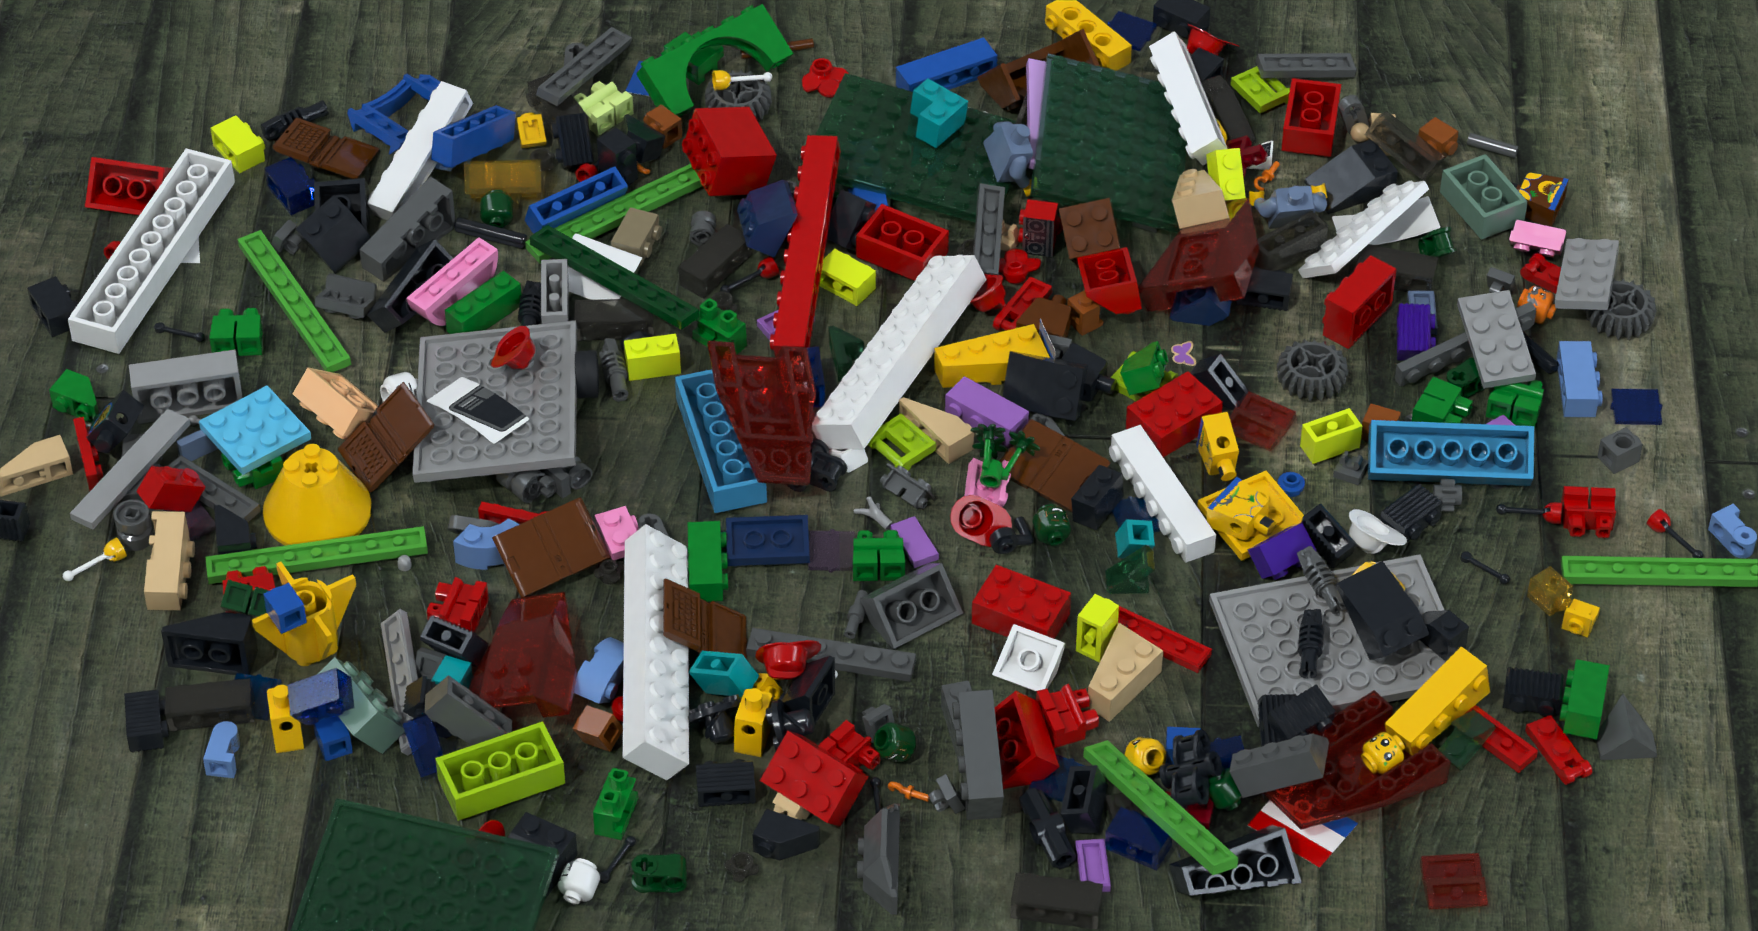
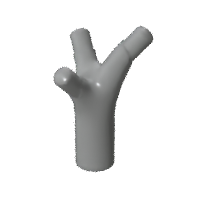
M871 496L866 498L869 509H854V514H863L873 518L885 530H890V525L894 524L880 510V504L874 503Z

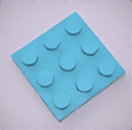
M268 386L199 420L200 429L242 475L311 439V433L307 427Z

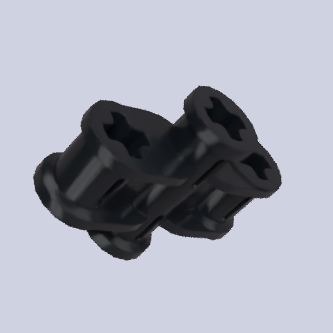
M816 438L809 439L806 447L788 439H780L776 444L775 452L766 459L768 468L777 474L784 475L785 484L796 492H803L808 484L825 491H834L838 485V479L848 469L847 464L841 458L828 454V446L822 440Z
M1203 729L1195 731L1193 735L1185 737L1182 735L1175 736L1173 739L1174 764H1162L1159 770L1162 784L1165 788L1171 789V798L1185 810L1190 805L1199 804L1201 806L1207 804L1209 801L1208 776L1217 777L1222 774L1221 759L1215 751L1210 752V739Z

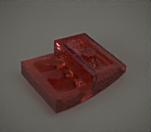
M1248 391L1239 408L1235 407L1229 418L1236 437L1271 451L1296 418V411Z
M1479 853L1421 856V874L1429 909L1482 907L1488 905L1485 878L1482 877Z

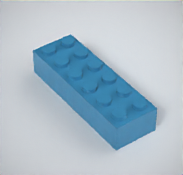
M727 367L675 377L676 400L714 513L767 503L766 478Z
M1371 420L1369 425L1368 480L1440 482V479H1454L1455 483L1530 486L1533 481L1534 426Z

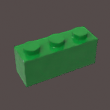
M503 270L445 309L447 332L455 334L487 330L519 308L522 295L521 283Z
M720 521L687 522L689 589L700 593V599L706 602L723 601V590H728V573H722V569H727V552L721 553V548H727L726 532H721Z
M1576 659L1574 670L1568 669L1562 702L1565 704H1562L1559 721L1565 722L1563 733L1597 739L1610 665Z

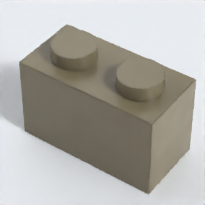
M630 207L611 240V246L642 257L638 265L641 267L645 258L650 257L655 240L658 241L661 236L662 226L659 225V214Z

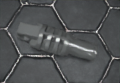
M605 338V344L599 353L604 379L610 384L613 400L624 401L628 397L626 386L628 373L624 356L619 351L615 339Z
M1312 546L1297 552L1303 574L1315 593L1324 598L1333 614L1339 613L1338 606L1341 611L1345 610L1346 607L1335 585L1338 581L1322 557Z

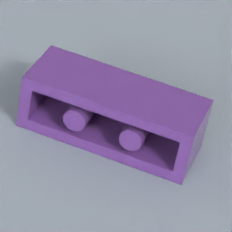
M965 376L945 395V412L958 416L965 424L968 423L972 428L978 427V424H984L987 427L990 424H995L996 428H1004L1006 430L1003 433L1005 441L1002 444L1008 448L1011 446L1009 441L1013 439L1009 436V432L1018 434L1029 421V411Z

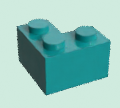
M927 78L913 90L910 113L918 117L916 137L937 148L965 124L968 100Z

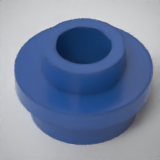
M1286 472L1278 478V485L1288 497H1296L1304 489L1305 481L1298 473Z

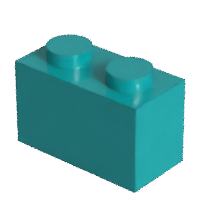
M702 650L689 670V674L706 694L726 696L739 694V697H742L746 689L753 688L759 677V674L743 654Z

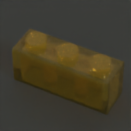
M541 159L465 161V194H471V198H482L491 190H502L510 197L511 193H521V197H536L537 193L542 191Z

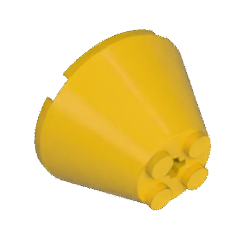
M308 444L304 449L293 453L285 460L283 468L264 501L263 517L268 532L283 545L300 544L359 535L370 520L372 503L366 486L334 454L320 448L317 444Z

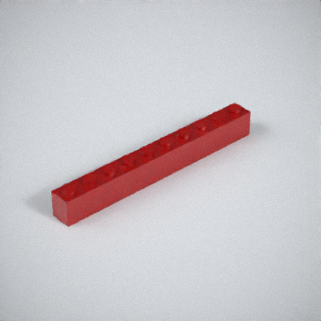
M807 135L806 145L801 147V160L803 164L798 167V181L800 183L794 190V200L798 215L787 234V241L790 244L789 249L784 251V264H786V268L781 270L780 275L782 291L777 293L779 311L774 313L773 326L776 329L775 334L770 336V350H774L777 361L807 362L841 153L838 136Z

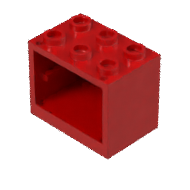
M750 107L695 108L692 119L689 120L686 137L682 142L683 152L686 153L692 168L700 179L701 185L704 186L709 196L748 195L749 191L766 186L777 156Z

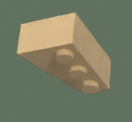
M1190 169L1184 171L1179 176L1172 202L1180 229L1229 218L1222 189L1205 170L1197 171V169Z
M152 511L151 520L153 521L155 535L149 536V545H153L151 558L147 560L144 586L147 610H181L182 599H187L188 586L185 582L186 578L191 577V562H189V559L195 555V543L190 541L185 512Z
M1119 623L1089 684L1090 706L1087 708L1090 710L1095 709L1098 715L1110 722L1162 672L1163 650Z

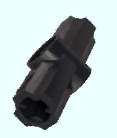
M1036 787L1026 790L1019 797V804L1029 821L1031 836L1035 844H1041L1052 867H1056L1059 870L1069 867L1075 861L1076 854L1066 837L1061 815L1058 812H1053L1042 790H1038Z

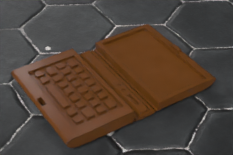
M295 118L273 145V149L278 153L353 179L360 176L380 150L375 146L346 136L342 139L335 135L331 136V129L300 118Z
M402 382L376 409L377 414L369 423L363 421L338 448L341 456L355 476L366 486L369 493L374 491L407 458L435 425L405 382Z
M1030 419L1021 431L1025 433L1026 438H1035L1033 443L1040 447V451H1035L1034 456L1030 455L1027 451L1021 453L1010 471V480L1026 489L1029 487L1039 492L1040 496L1072 512L1071 498L1098 465L1108 468L1111 462L1068 437ZM1011 444L1000 459L1001 463L1003 460L1010 461L1016 451L1015 445Z
M582 497L492 537L521 598L611 558Z
M669 579L663 580V635L666 638L699 653L702 650L743 654L747 659L746 616L715 601L708 603L700 599V593Z

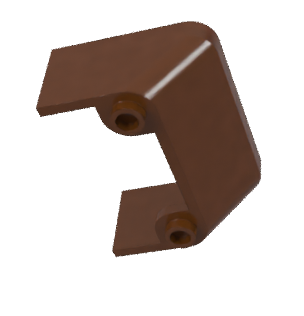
M1081 29L1061 41L1007 64L1002 63L978 76L977 79L980 86L1001 109L1007 107V110L1010 111L1021 106L1020 101L1027 98L1026 64L1028 58L1087 70L1099 66V63L1084 29Z

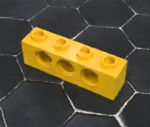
M1055 0L1046 5L1045 24L1063 39L1084 29L1098 60V69L1112 74L1131 63L1132 45L1077 0Z

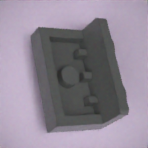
M330 273L326 277V289L315 297V307L323 308L328 313L340 312L348 314L350 318H363L375 305L377 285Z

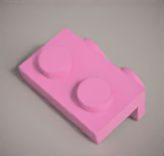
M1516 220L1514 230H1511L1509 242L1510 245L1514 246V249L1529 252V249L1539 251V254L1547 257H1554L1555 254L1561 256L1566 231L1564 229Z
M973 458L968 465L964 496H980L1003 507L1008 498L1006 486L1011 474L1009 473L1008 480L1001 481L999 487H986L980 482L983 462ZM1003 460L1002 467L1004 469L1007 466L1008 461Z
M626 506L596 514L595 523L612 560L624 558L625 540L639 530L635 516H630Z

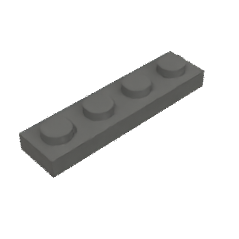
M1350 53L1257 54L1255 61L1261 78L1355 77L1357 71Z
M980 183L977 195L973 255H975L984 274L998 275L1005 187Z
M180 455L168 465L171 468H189L197 472L199 479L206 486L198 500L213 510L214 505H221L248 522L261 512L260 504Z

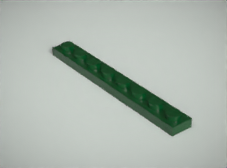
M546 225L530 236L531 246L554 259H567V264L570 268L681 330L699 318L698 308L549 225Z

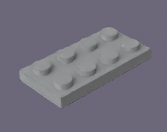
M1567 239L1555 297V308L1608 310L1619 252V240Z
M1506 290L1458 298L1457 306L1483 388L1535 380L1536 372L1510 291Z

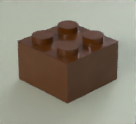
M1110 198L1059 208L1068 255L1071 261L1077 260V257L1121 248Z

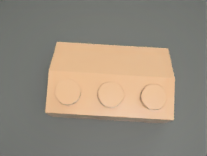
M313 368L306 369L293 392V395L300 400V406L314 412L319 422L334 429L333 433L344 440L363 421L368 423L378 406L341 374Z

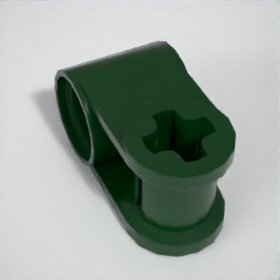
M1451 227L1430 231L1419 239L1418 248L1423 260H1430L1457 252V249L1453 247L1449 233Z
M1472 357L1447 372V382L1462 388V397L1468 399L1486 389L1482 386L1475 360Z
M642 854L632 860L631 868L634 874L631 884L638 892L678 893L687 886V861L682 855ZM643 862L646 863V870H643ZM643 877H646L645 885H643Z

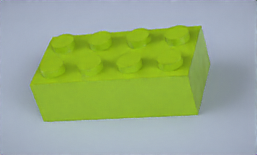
M543 721L435 758L439 783L458 821L565 784L564 762Z

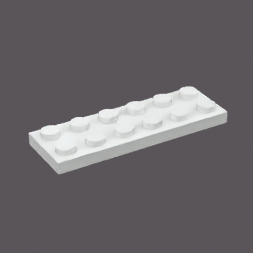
M1411 180L1402 185L1391 184L1384 188L1383 194L1380 197L1371 200L1367 204V209L1352 217L1353 221L1349 225L1337 230V235L1333 239L1324 242L1320 246V251L1305 259L1306 263L1298 269L1302 278L1337 273L1429 190L1426 182H1413Z

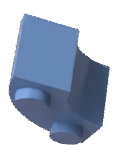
M509 518L501 524L492 527H478L469 524L453 541L455 562L468 568L488 570L487 566L504 564L492 537L519 524Z
M612 637L604 639L594 648L595 654L590 662L586 660L583 662L570 692L598 704L610 703L614 699L618 686L623 681L624 642Z

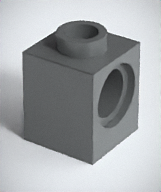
M1625 427L1600 440L1597 457L1615 474L1640 461L1643 444L1638 436Z

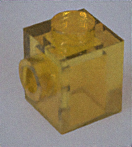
M1549 566L1530 578L1527 597L1546 614L1552 616L1559 610L1564 611L1570 605L1573 585Z

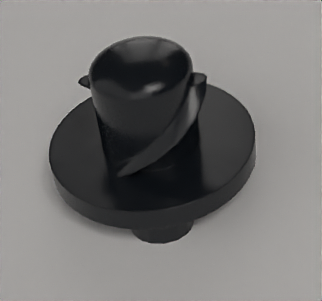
M739 694L726 697L718 703H714V701L698 705V708L689 710V716H687L689 723L704 721L706 726L705 738H709L713 743H722L734 737L735 723L732 722L730 712L738 710L741 702Z
M781 699L773 700L771 707L766 708L768 723L774 726L776 736H773V744L776 751L787 731L803 736L814 732V718L809 709L802 708L787 712Z

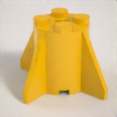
M282 562L276 563L282 585L289 582L303 602L307 623L281 634L266 613L252 619L253 628L291 659L296 660L300 666H309L335 654L338 650L337 629L356 587L354 575L352 574L327 586L320 580H317V583L308 581V578L294 580Z

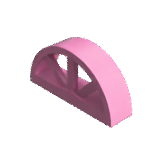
M477 238L407 297L410 308L433 324L446 326L445 309L494 277L498 262V249L481 238Z

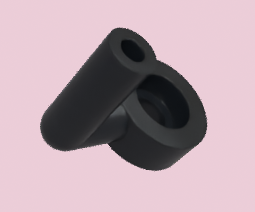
M1017 517L1014 520L1020 535H1016L1014 529L1010 527L999 528L990 535L989 542L994 552L1008 554L1018 545H1031L1034 538L1024 517Z

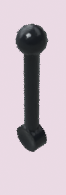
M162 322L154 325L156 333L169 332L195 338L198 342L205 340V335L202 332L192 333L166 327Z
M1468 551L1461 553L1460 560L1462 562L1472 563L1498 578L1502 584L1509 583L1510 577L1508 574H1500L1472 558L1471 553Z
M873 777L870 780V785L874 791L875 812L877 814L881 810L879 794L881 780L878 777Z
M627 836L625 838L624 846L608 868L599 873L600 883L606 884L610 881V873L629 847L635 845V837Z

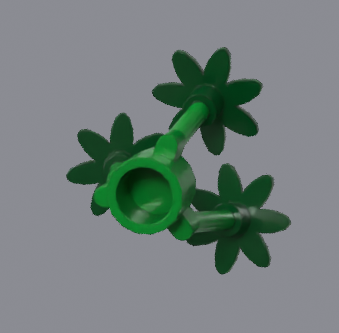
M978 424V427L971 428L970 430L976 433L975 437L979 441L974 443L972 448L982 449L980 457H984L980 482L989 488H997L1002 480H1008L1009 473L1021 453L1027 451L1030 455L1034 456L1035 451H1040V447L1033 443L1035 441L1034 437L1026 438L1023 431H1019L1018 434L1009 432V436L1013 438L1009 443L1015 445L1016 451L1004 469L1002 463L995 459L998 457L997 451H1007V448L1001 445L1005 441L1003 433L1006 430L1001 427L996 428L995 424H990L988 427L984 424Z

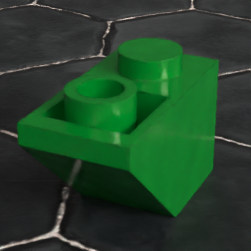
M1158 341L1152 342L1124 361L1120 374L1129 396L1159 388L1162 377H1164L1166 365H1168V356L1166 351L1161 349Z
M66 369L49 389L52 406L59 412H65L78 418L84 417V420L92 422L99 413L91 382L87 376Z

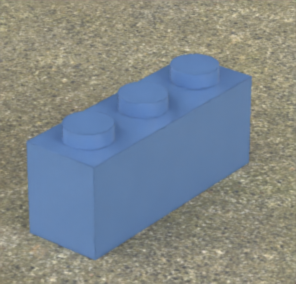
M1559 341L1556 360L1559 362L1558 377L1564 417H1596L1597 407L1602 406L1603 399L1602 391L1597 389L1600 384L1599 371H1595L1597 353L1592 352L1591 341Z

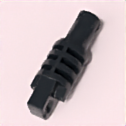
M321 100L305 108L298 106L295 109L282 113V115L279 114L261 124L263 137L267 141L279 138L295 118L312 122L329 115L326 103Z
M526 281L520 297L518 320L521 326L538 325L541 321L540 282Z
M1321 609L1304 610L1300 624L1298 653L1301 657L1299 675L1308 679L1309 671H1311V678L1317 676V661L1323 653L1324 624Z

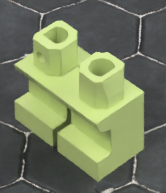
M598 81L591 87V95L588 97L583 93L573 97L574 108L579 113H586L588 128L597 136L614 127L615 123L622 122L626 114L630 116L634 114L633 96L627 91L619 92L613 82L605 85Z

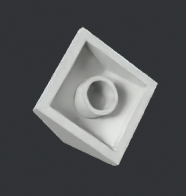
M1013 624L992 675L1034 692L1048 689L1057 674L1065 643Z

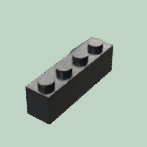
M436 239L417 247L367 314L369 318L384 333L408 321L417 313L410 308L407 297L454 258Z
M1274 825L1224 843L1238 857L1237 868L1212 875L1192 856L1169 864L1177 892L1186 895L1302 883L1286 829Z

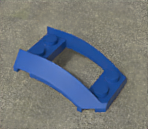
M405 74L403 80L386 94L362 104V108L359 110L348 109L347 114L353 132L365 129L367 133L376 136L384 144L390 145L389 155L395 153L403 145L408 130L388 117L402 108L416 93L420 94L422 98L430 100L432 92L437 89L440 81L431 75L420 74L417 79L409 74Z

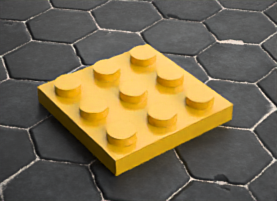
M1267 470L1243 481L1269 501L1268 518L1276 521L1273 532L1267 536L1256 530L1248 540H1241L1217 531L1241 561L1251 557L1247 549L1292 525L1301 523L1304 516ZM1226 488L1198 500L1197 507L1206 518L1207 508Z

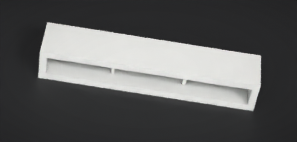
M1174 31L1149 46L1153 55L1150 57V60L1155 69L1160 72L1157 75L1159 82L1164 88L1166 87L1167 91L1164 92V95L1169 104L1173 105L1174 109L1171 110L1174 119L1181 125L1178 130L1184 141L1188 143L1185 146L1186 151L1192 159L1196 158L1202 165H1205L1207 163L1206 154L1228 148L1187 46Z
M441 81L437 89L432 92L428 104L419 113L417 122L408 131L403 145L395 152L392 163L383 172L381 181L369 195L367 204L374 216L388 221L428 179L438 163L431 160L433 132L465 118L473 105L467 90Z
M1138 425L1112 434L1111 447H1109L1111 459L1119 464L1124 478L1130 480L1134 486L1136 496L1142 498L1151 517L1154 516L1159 523L1162 534L1168 536L1174 552L1180 554L1185 563L1214 553L1215 532L1142 426Z

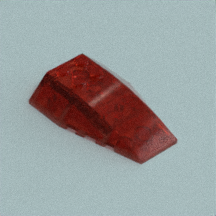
M708 341L707 345L716 391L758 483L808 486L811 474L812 453H810V447L813 442L812 423L815 416L813 405L816 401V389L807 348L782 346L774 358L736 355L734 342Z
M565 592L511 600L470 681L469 690L494 708L536 702L543 718L570 714L577 667L574 661L575 653L571 641L572 633L569 626L570 619Z

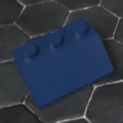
M781 180L749 191L746 199H742L737 208L747 247L775 257L798 215L788 181Z
M1220 243L1181 263L1170 313L1172 321L1210 326L1218 321H1223L1229 316L1239 260Z

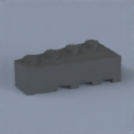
M430 176L360 248L362 268L384 282L405 265L417 247L433 239L438 241L453 230L456 221L452 190Z
M993 690L958 692L957 702L952 703L953 719H958L959 729H955L956 746H961V756H958L959 773H963V783H960L961 799L965 800L966 820L1001 818L1004 794Z

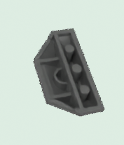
M894 803L882 808L864 826V838L858 837V855H863V861L857 862V878L863 879V891L891 915H897L900 803Z

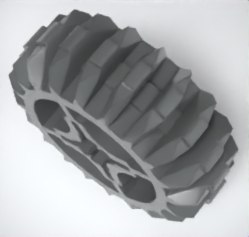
M741 69L740 72L731 70L729 75L731 77L753 76L752 71L744 73ZM764 80L731 82L727 89L716 91L713 89L711 81L705 92V106L707 108L750 107L757 120H762L763 116L768 114L772 104L771 89Z
M1624 278L1621 281L1614 279L1608 310L1586 309V320L1590 321L1591 327H1597L1598 333L1605 332L1607 338L1611 335L1616 336L1617 339L1624 336L1629 340L1631 335L1638 338L1641 333H1646L1654 322L1656 315L1655 298L1650 295V290H1644L1643 284L1637 286L1634 280L1629 283L1625 282Z
M1315 338L1312 342L1303 339L1301 344L1294 341L1292 346H1286L1284 352H1281L1276 369L1278 371V382L1282 383L1283 390H1288L1290 396L1297 394L1299 400L1306 397L1309 401L1312 398H1317L1321 402L1324 396L1331 399L1333 394H1339L1341 388H1344L1346 377H1348L1347 361L1342 355V350H1336L1335 344L1327 346L1326 341L1318 343Z

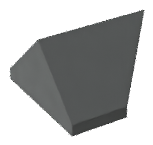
M1622 694L1599 729L1596 743L1600 760L1657 758V750L1651 729L1625 695Z

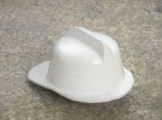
M1359 509L1349 512V518L1352 522L1349 536L1362 551L1374 554L1380 552L1387 544L1399 546L1407 543V539L1403 534L1384 524L1374 515Z

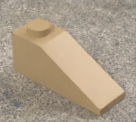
M904 397L899 399V414L902 413L936 442L935 452L948 464L974 450L972 445L974 444L975 433L971 432L972 427L968 423L965 424L958 416Z
M61 435L34 442L0 468V497L73 475L70 457Z

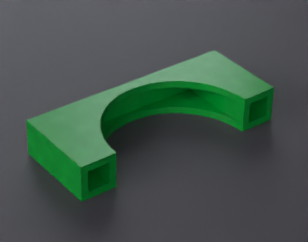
M761 4L755 8L751 5L741 11L740 16L734 18L732 15L724 19L717 28L712 25L703 30L701 36L697 38L690 36L682 41V46L676 49L674 46H671L661 53L662 56L656 59L653 56L641 63L642 67L636 75L656 107L663 105L678 117H682L688 114L694 106L687 89L686 72L691 56L699 50L716 45L731 46L751 55L761 64L766 72L786 63L794 53L764 5Z

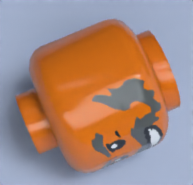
M1532 286L1529 290L1525 288L1516 306L1520 307L1528 302H1532L1536 308L1535 323L1542 324L1546 318L1552 319L1557 309L1555 304H1553L1554 295L1537 286Z

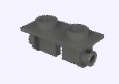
M887 463L890 473L888 475L884 474L880 479L884 489L897 497L905 489L906 492L901 497L902 500L916 509H924L928 504V497L933 501L936 500L931 492L932 487L921 478L916 481L910 477L911 473L904 467L898 465L896 468Z

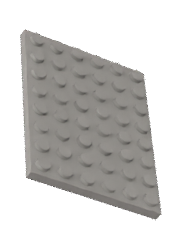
M576 320L527 326L530 329V337L535 344L536 351L529 361L528 367L522 370L511 369L506 365L498 368L491 367V361L495 355L498 343L509 331L516 327L420 337L417 400L435 425L430 433L414 448V483L576 466ZM460 377H464L496 393L525 414L529 420L493 444L470 425L444 409L428 403L427 400Z
M1421 554L1383 561L1388 569L1405 586V592L1417 606L1421 615L1428 611L1444 610ZM1360 566L1331 572L1336 580L1340 582L1350 577ZM1305 576L1210 594L1209 602L1257 727H1259L1257 703L1262 695L1296 694L1298 696L1317 684L1335 711L1339 712L1410 698L1445 663L1440 656L1420 640L1386 657L1369 660L1347 610L1341 611L1338 606L1339 613L1333 614L1324 598L1315 593ZM1321 609L1324 624L1323 653L1317 661V676L1311 678V671H1309L1308 679L1299 675L1301 657L1298 653L1300 624L1304 610Z

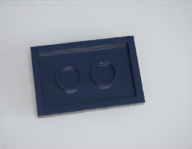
M808 515L726 518L728 566L810 563Z

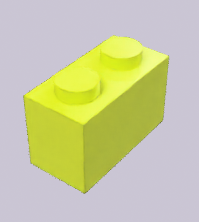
M236 115L210 128L213 146L225 159L232 161V166L239 174L265 161L264 150L266 147L264 141L260 136H256L246 122L243 123Z
M1240 148L1215 150L1206 154L1208 175L1222 189L1225 203L1246 199Z
M834 249L823 260L819 286L858 306L876 289V270L853 259L848 254Z
M676 334L624 340L625 364L629 381L681 374L680 350Z
M1350 408L1302 424L1300 447L1312 464L1343 454L1345 451H1352L1360 448L1362 424Z
M1097 594L1093 595L1078 614L1077 652L1100 663L1118 626V604Z

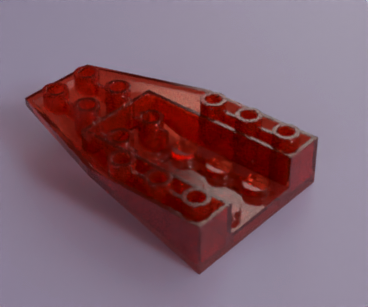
M1249 198L1225 201L1229 214L1228 219L1185 227L1180 230L1138 287L1147 311L1170 309L1173 306L1177 292L1210 286L1214 287L1220 302L1245 298L1259 250Z
M1373 690L1335 714L1332 721L1333 725L1321 733L1318 730L1311 733L1326 737L1329 741L1323 778L1264 792L1263 794L1302 830L1385 807L1445 784L1448 781L1451 761L1431 743L1414 755H1410L1407 751L1402 750L1404 754L1403 762L1384 774L1372 773L1361 758L1363 745L1377 734L1386 732L1385 723L1392 716L1393 707Z

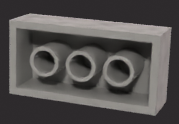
M235 350L129 365L133 397L144 405L137 418L138 424L155 422L167 409L185 417L215 413L243 398Z

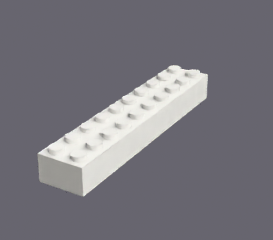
M187 148L184 150L68 318L72 341L117 354L121 352L234 185L235 179L231 160Z
M938 255L929 260L927 266L917 276L913 285L904 294L899 304L892 310L885 323L881 325L879 331L867 344L865 350L855 360L854 365L842 378L840 384L830 394L829 399L809 424L816 438L822 440L829 449H865L899 402V399H901L934 353V348L940 345L987 280L975 255Z
M645 524L625 540L623 758L668 780L689 764V719L687 717L689 716V648L663 635V580L669 579L688 588V547Z

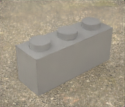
M567 259L541 260L542 324L569 321Z

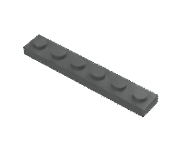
M613 27L609 28L541 84L537 89L536 96L558 106L627 49L631 44L632 37Z
M1528 302L1515 309L1522 331H1526L1534 325L1536 308L1532 302ZM1466 332L1396 364L1395 381L1400 387L1408 383H1415L1421 377L1430 373H1436L1444 366L1453 362H1460L1466 356L1472 354Z
M752 628L746 648L747 656L755 657L756 651L766 644L814 640L821 644V650L817 655L806 660V663L832 656L835 657V670L911 682L916 663V653Z

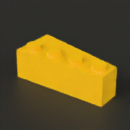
M1032 324L934 348V371L942 388L954 387L964 376L976 383L987 382L991 383V385H1001V381H1005L1010 351L1048 358L1050 356L1035 325Z
M1460 647L1386 721V732L1391 736L1396 734L1404 743V750L1412 756L1418 751L1425 749L1435 737L1490 693L1487 665L1466 649Z

